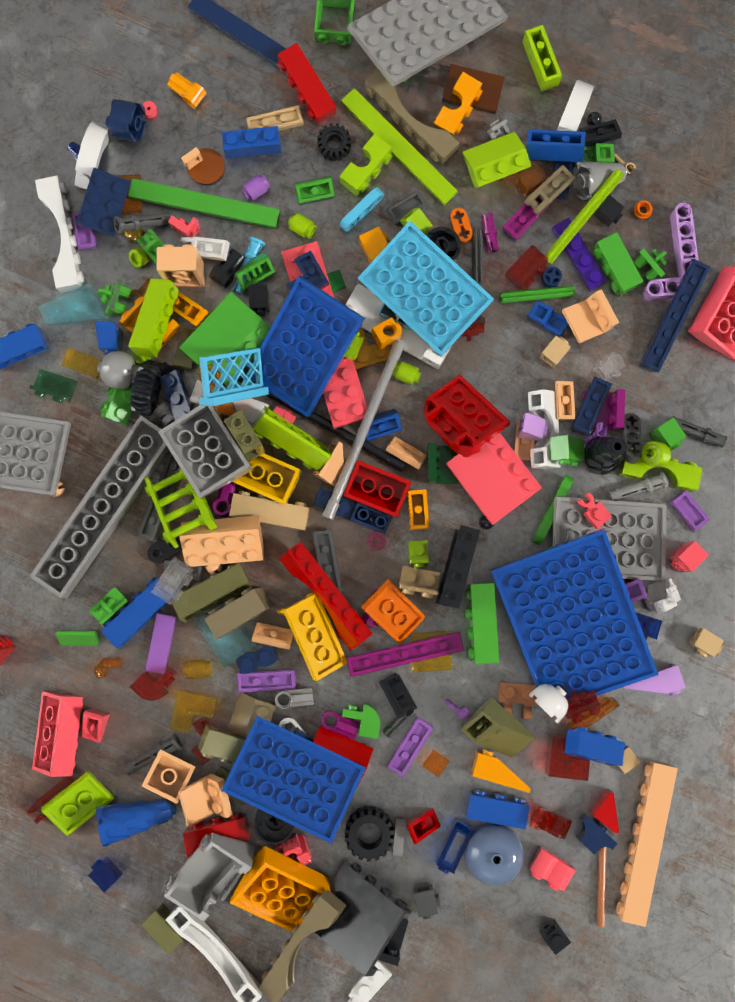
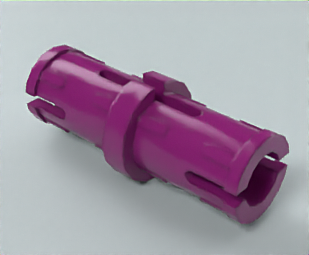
M487 213L488 221L486 214L481 215L484 228L483 237L486 240L487 253H493L492 245L494 252L499 251L496 239L498 233L494 227L493 213Z

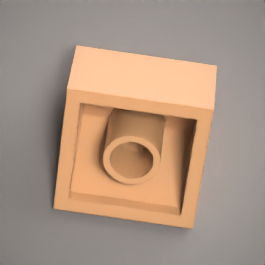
M160 749L142 787L178 804L180 802L179 791L188 786L196 766Z

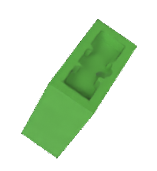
M317 0L314 28L315 41L324 44L328 42L339 45L352 44V34L349 30L347 32L321 30L323 7L349 9L348 25L354 22L355 0Z

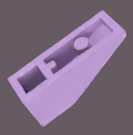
M670 664L657 669L659 675L622 688L664 693L672 696L681 693L680 689L686 688L678 665Z

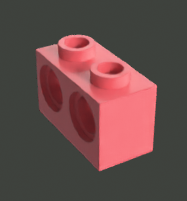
M696 541L683 543L668 559L671 561V567L677 572H693L709 554Z

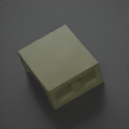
M241 410L224 420L229 432L248 462L265 453L261 441Z

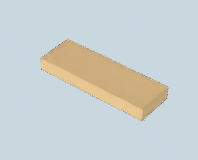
M299 105L246 118L248 129L278 126L279 131L304 125Z

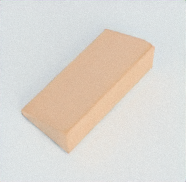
M555 381L557 419L564 421L574 420L573 381Z

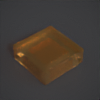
M433 749L422 766L439 777L450 761Z

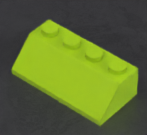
M264 406L252 424V428L258 437L262 439L266 437L275 448L280 449L281 447L287 451L286 454L291 458H299L308 469L312 470L314 468L318 471L332 457L328 446Z

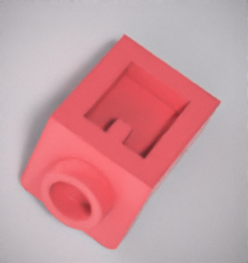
M171 216L168 221L171 229L183 237L196 236L200 229L198 219L195 217L189 225L180 217L177 219Z

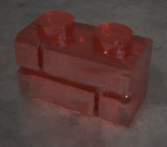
M532 245L506 271L505 277L518 290H522L524 287L528 289L535 282L533 278L537 274L541 276L548 268L546 265L549 260Z

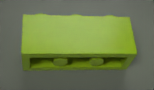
M541 25L526 30L522 43L541 92L558 87L562 73L544 26Z

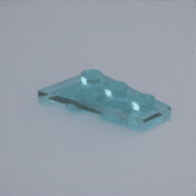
M90 283L38 306L47 325L107 319Z

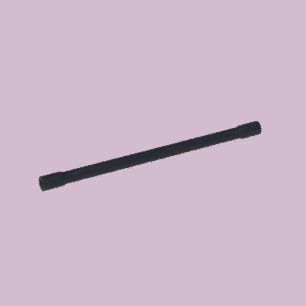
M239 376L237 381L242 383L244 379ZM269 392L266 395L353 444L356 435L342 427L334 429L330 420L314 411L309 417H306ZM364 441L362 450L384 461L399 472L403 470L406 462Z

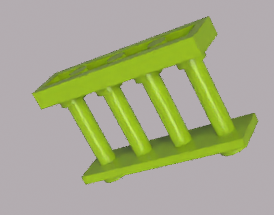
M182 469L179 470L180 472L156 484H153L148 477L144 478L147 484L144 487L149 497H152L165 531L162 535L167 543L170 542L174 548L179 547L175 537L200 525H207L210 531L218 528L205 496L199 498L189 481L186 487L162 499L159 498L157 491L177 481L187 479ZM188 494H193L195 499L191 503L168 514L165 513L163 506ZM195 509L200 510L201 514L198 515V518L174 530L171 529L170 521Z

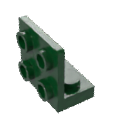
M428 443V484H460L446 466L447 462L458 455L449 446H436V443Z

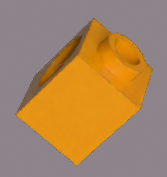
M391 317L373 327L371 335L380 350L393 344L394 340H400L402 328ZM389 330L393 334L388 336L385 335L383 331Z

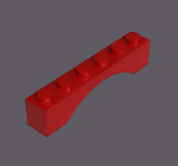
M302 542L296 544L279 559L291 575L307 585L321 600L335 624L338 636L350 651L373 634Z

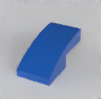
M538 300L527 315L536 324L559 338L562 337L569 326L564 316L554 312V308Z

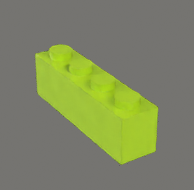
M150 279L128 345L136 355L158 356L170 316L173 313L175 300L178 297L179 290L171 280Z

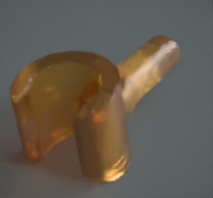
M150 278L138 290H132L130 297L133 298L136 293H139V297H143V292L148 287Z

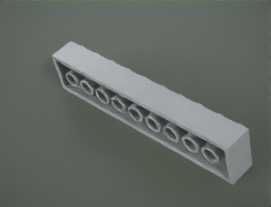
M140 415L29 577L60 598L69 597L146 485L144 478H151L168 453L169 449L158 433L161 430L159 427Z

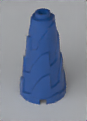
M163 799L150 802L140 801L128 804L123 802L96 806V819H98L99 823L97 826L102 846H109L112 843L130 838L131 835L147 831L151 827L173 819V815L176 814L174 802L170 803V800L165 801Z

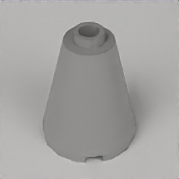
M582 161L576 163L577 167H574L572 175L576 178L573 182V187L578 189L579 193L576 195L581 200L591 199L615 169L622 171L624 177L618 184L624 182L627 176V169L622 163Z

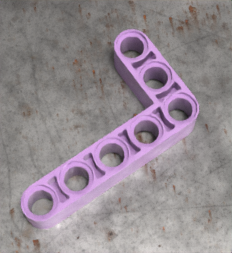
M679 203L670 214L677 277L651 280L642 290L643 298L647 301L673 299L686 272L685 266H689L692 259L698 260L693 213L691 206L687 203ZM678 211L682 212L684 217L679 216ZM680 229L685 230L687 235H683ZM682 247L687 248L688 251H689V254H688V253H685V252L682 250ZM668 286H673L675 292H671ZM649 287L654 288L656 294L651 293Z

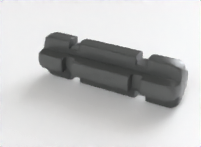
M415 710L400 719L396 717L390 723L391 725L383 730V733L388 738H391L395 731H398L409 721V717L412 718L415 715Z

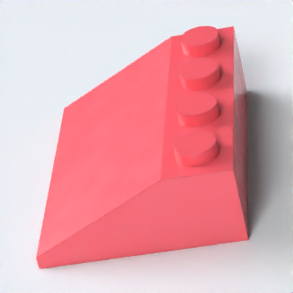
M735 266L722 268L688 332L703 344L734 361Z
M501 433L480 447V452L467 458L458 454L446 463V466L491 525L495 524L542 488Z

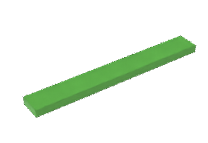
M132 178L128 197L134 200L273 229L277 227L280 209L134 178Z

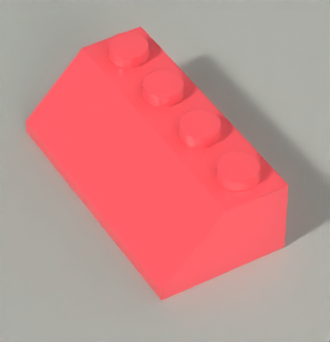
M42 691L32 770L50 777L73 776L75 753L78 747V730L81 725L80 715L83 708V697L74 694Z

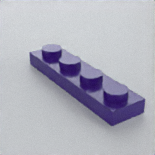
M570 218L552 227L557 238L571 224ZM577 233L564 250L591 292L605 284L608 280L580 234Z

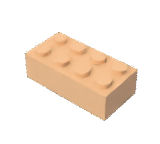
M259 515L214 519L218 528L210 531L207 525H200L179 535L186 567L263 560L264 545Z

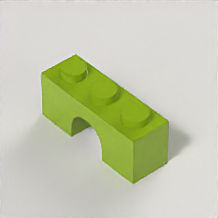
M376 134L363 147V156L370 163L365 167H358L351 162L339 176L340 184L356 196L367 190L371 179L377 178L381 172L380 168L384 164L387 165L393 157L392 146Z

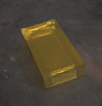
M68 347L61 365L98 380L100 373L97 372L98 362L102 360Z

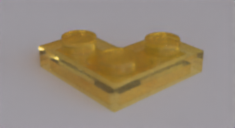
M179 690L170 730L190 733L194 714L212 718L217 698Z

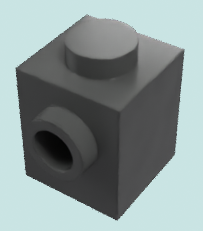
M433 886L413 888L418 917L431 919L434 915L438 914L437 907H441L439 895H434Z

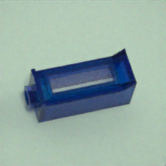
M456 817L435 859L438 869L446 874L449 872L455 874V870L469 840L475 832L472 825L469 824L467 826Z

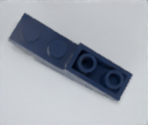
M320 487L313 506L325 510L333 492ZM343 496L340 499L339 507L335 514L382 534H386L392 516Z

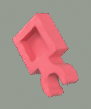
M586 493L585 497L588 499V502L584 503L580 499L577 503L580 507L587 510L583 515L595 529H598L612 516L600 501L594 503L593 495Z

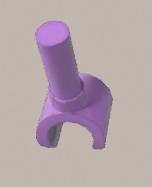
M597 423L595 432L585 438L584 443H588L597 436L605 437L608 426L602 428L603 423Z
M447 699L444 702L461 719H466L470 716L465 706L459 710L450 700Z

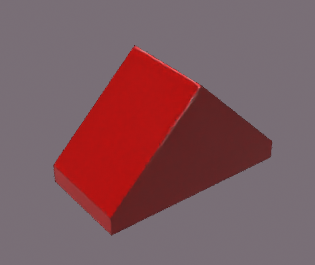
M608 789L604 791L589 812L614 833H619L614 792Z
M433 808L406 819V826L414 844L419 843L441 827Z

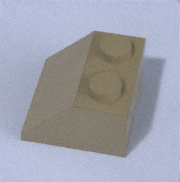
M240 692L228 730L247 738L257 716L267 721H272L276 703Z

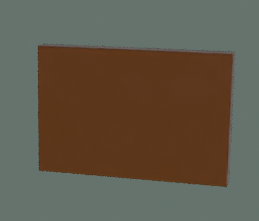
M451 64L442 101L462 105L461 99L453 94V88L462 72L482 83L481 90L483 92L478 101L474 100L471 107L476 110L496 114L505 77Z

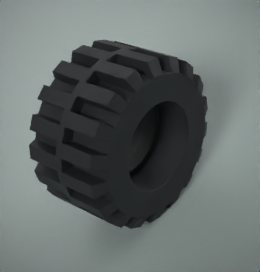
M365 806L364 809L360 810L359 808L356 810V813H352L345 827V842L347 843L348 850L352 851L351 854L354 857L357 855L359 856L358 859L362 861L365 858L367 862H371V859L374 858L377 861L380 860V856H386L387 851L391 850L392 843H394L393 823L388 814H385L382 809L377 810L373 806L372 808ZM367 823L375 824L381 830L379 840L370 844L364 843L358 837V829Z

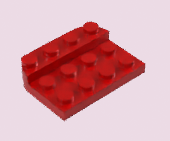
M458 375L428 396L424 406V418L427 425L451 449L466 458L480 452V447L510 426V421L461 375Z

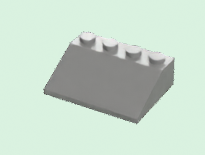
M199 405L158 431L199 498L237 480L253 469L213 406Z

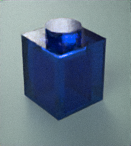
M106 857L103 861L97 860L90 867L93 871L88 876L105 893L123 873Z

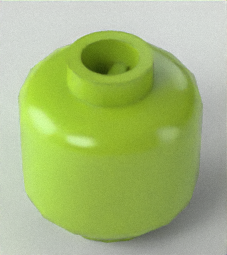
M651 441L642 448L641 457L648 466L661 467L669 462L671 450L664 442Z

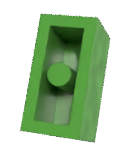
M674 417L648 433L652 441L664 442L669 446L670 450H674L682 445L683 442L681 440L687 437Z
M570 435L550 437L552 461H557L558 465L578 466V462H585L584 439Z

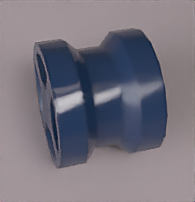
M548 267L544 271L541 282L545 288L558 286L562 279L560 269Z

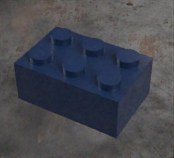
M93 167L77 224L114 237L116 231L113 220L115 216H121L131 181Z

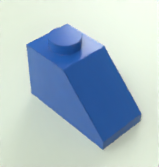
M95 321L99 349L105 355L113 351H122L123 330L116 322Z

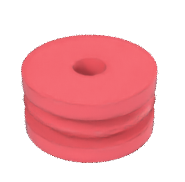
M147 101L142 104L146 111V115H144L146 118L152 119L157 115V108L153 102Z

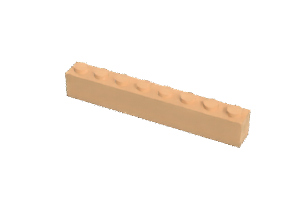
M649 760V765L645 766V784H642L640 795L642 796L641 804L637 805V823H634L632 834L634 835L633 843L629 844L628 849L630 858L629 862L625 864V882H622L620 893L622 894L621 902H618L616 907V913L622 922L646 927L678 770L673 765Z

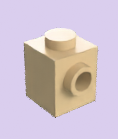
M697 628L689 645L697 649L696 653L704 658H707V656L715 657L722 651L724 640L704 628Z

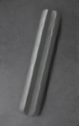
M473 229L472 276L478 284H482L483 230Z

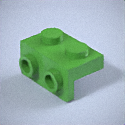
M129 386L124 389L109 387L107 401H104L100 408V412H102L101 417L126 426L132 413L130 405L132 387Z

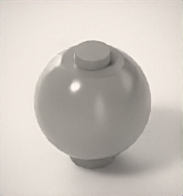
M113 351L105 355L102 361L98 362L97 372L100 373L102 381L107 386L114 389H124L132 385L140 366L136 365L135 359L130 354L123 351Z

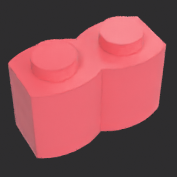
M541 846L528 866L533 877L538 880L542 878L547 880V885L555 891L559 889L564 891L576 872L573 866Z

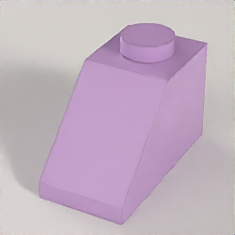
M525 413L520 418L517 438L541 441L547 435L548 426L545 425L546 420L533 414Z

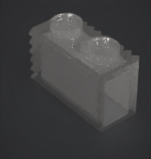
M173 557L151 593L170 605L174 600L178 602L184 593L181 590L184 585L188 587L193 579L191 573L194 569Z

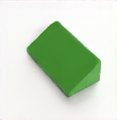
M331 176L294 183L298 204L335 196Z
M61 630L56 632V637L62 646H98L100 632Z

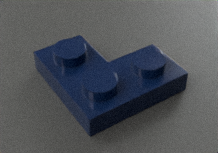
M311 250L294 259L302 274L301 277L320 289L329 285ZM297 279L286 284L289 291H291Z

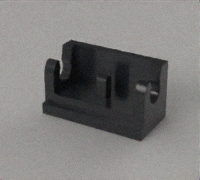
M394 673L378 681L399 719L418 709L399 674Z

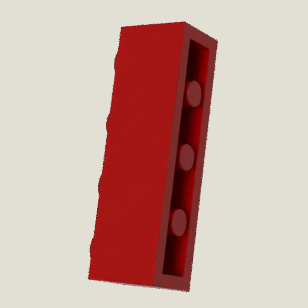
M298 43L278 53L277 65L282 73L285 72L288 76L287 82L290 87L296 89L299 102L307 107L308 110L306 112L309 118L315 120L318 125L336 114V105Z

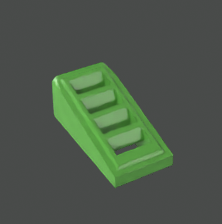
M263 252L237 271L235 276L244 291L248 286H252L273 274L275 270L268 255ZM249 271L252 272L253 277H250L248 273ZM244 274L248 280L246 282H244L242 278V275Z

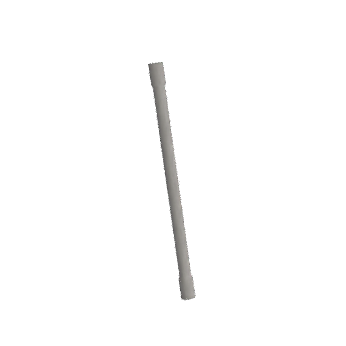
M394 340L388 360L332 496L328 500L322 516L329 520L334 519L340 499L395 365L404 349L405 344L401 341Z

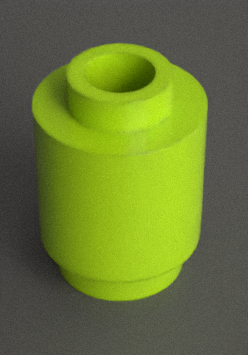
M300 213L292 214L288 221L289 229L303 238L307 237L310 239L317 228L312 220Z
M397 361L392 376L396 380L412 386L414 383H418L421 373L418 367L403 361L401 363Z

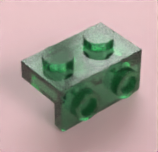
M39 369L34 385L30 384L29 388L35 391L34 395L45 398L47 395L52 397V401L61 404L64 401L70 403L77 381Z

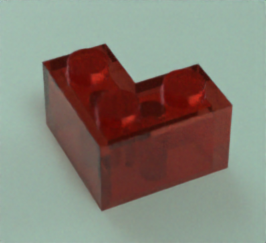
M549 734L545 773L550 777L588 781L590 761L564 754L566 735Z

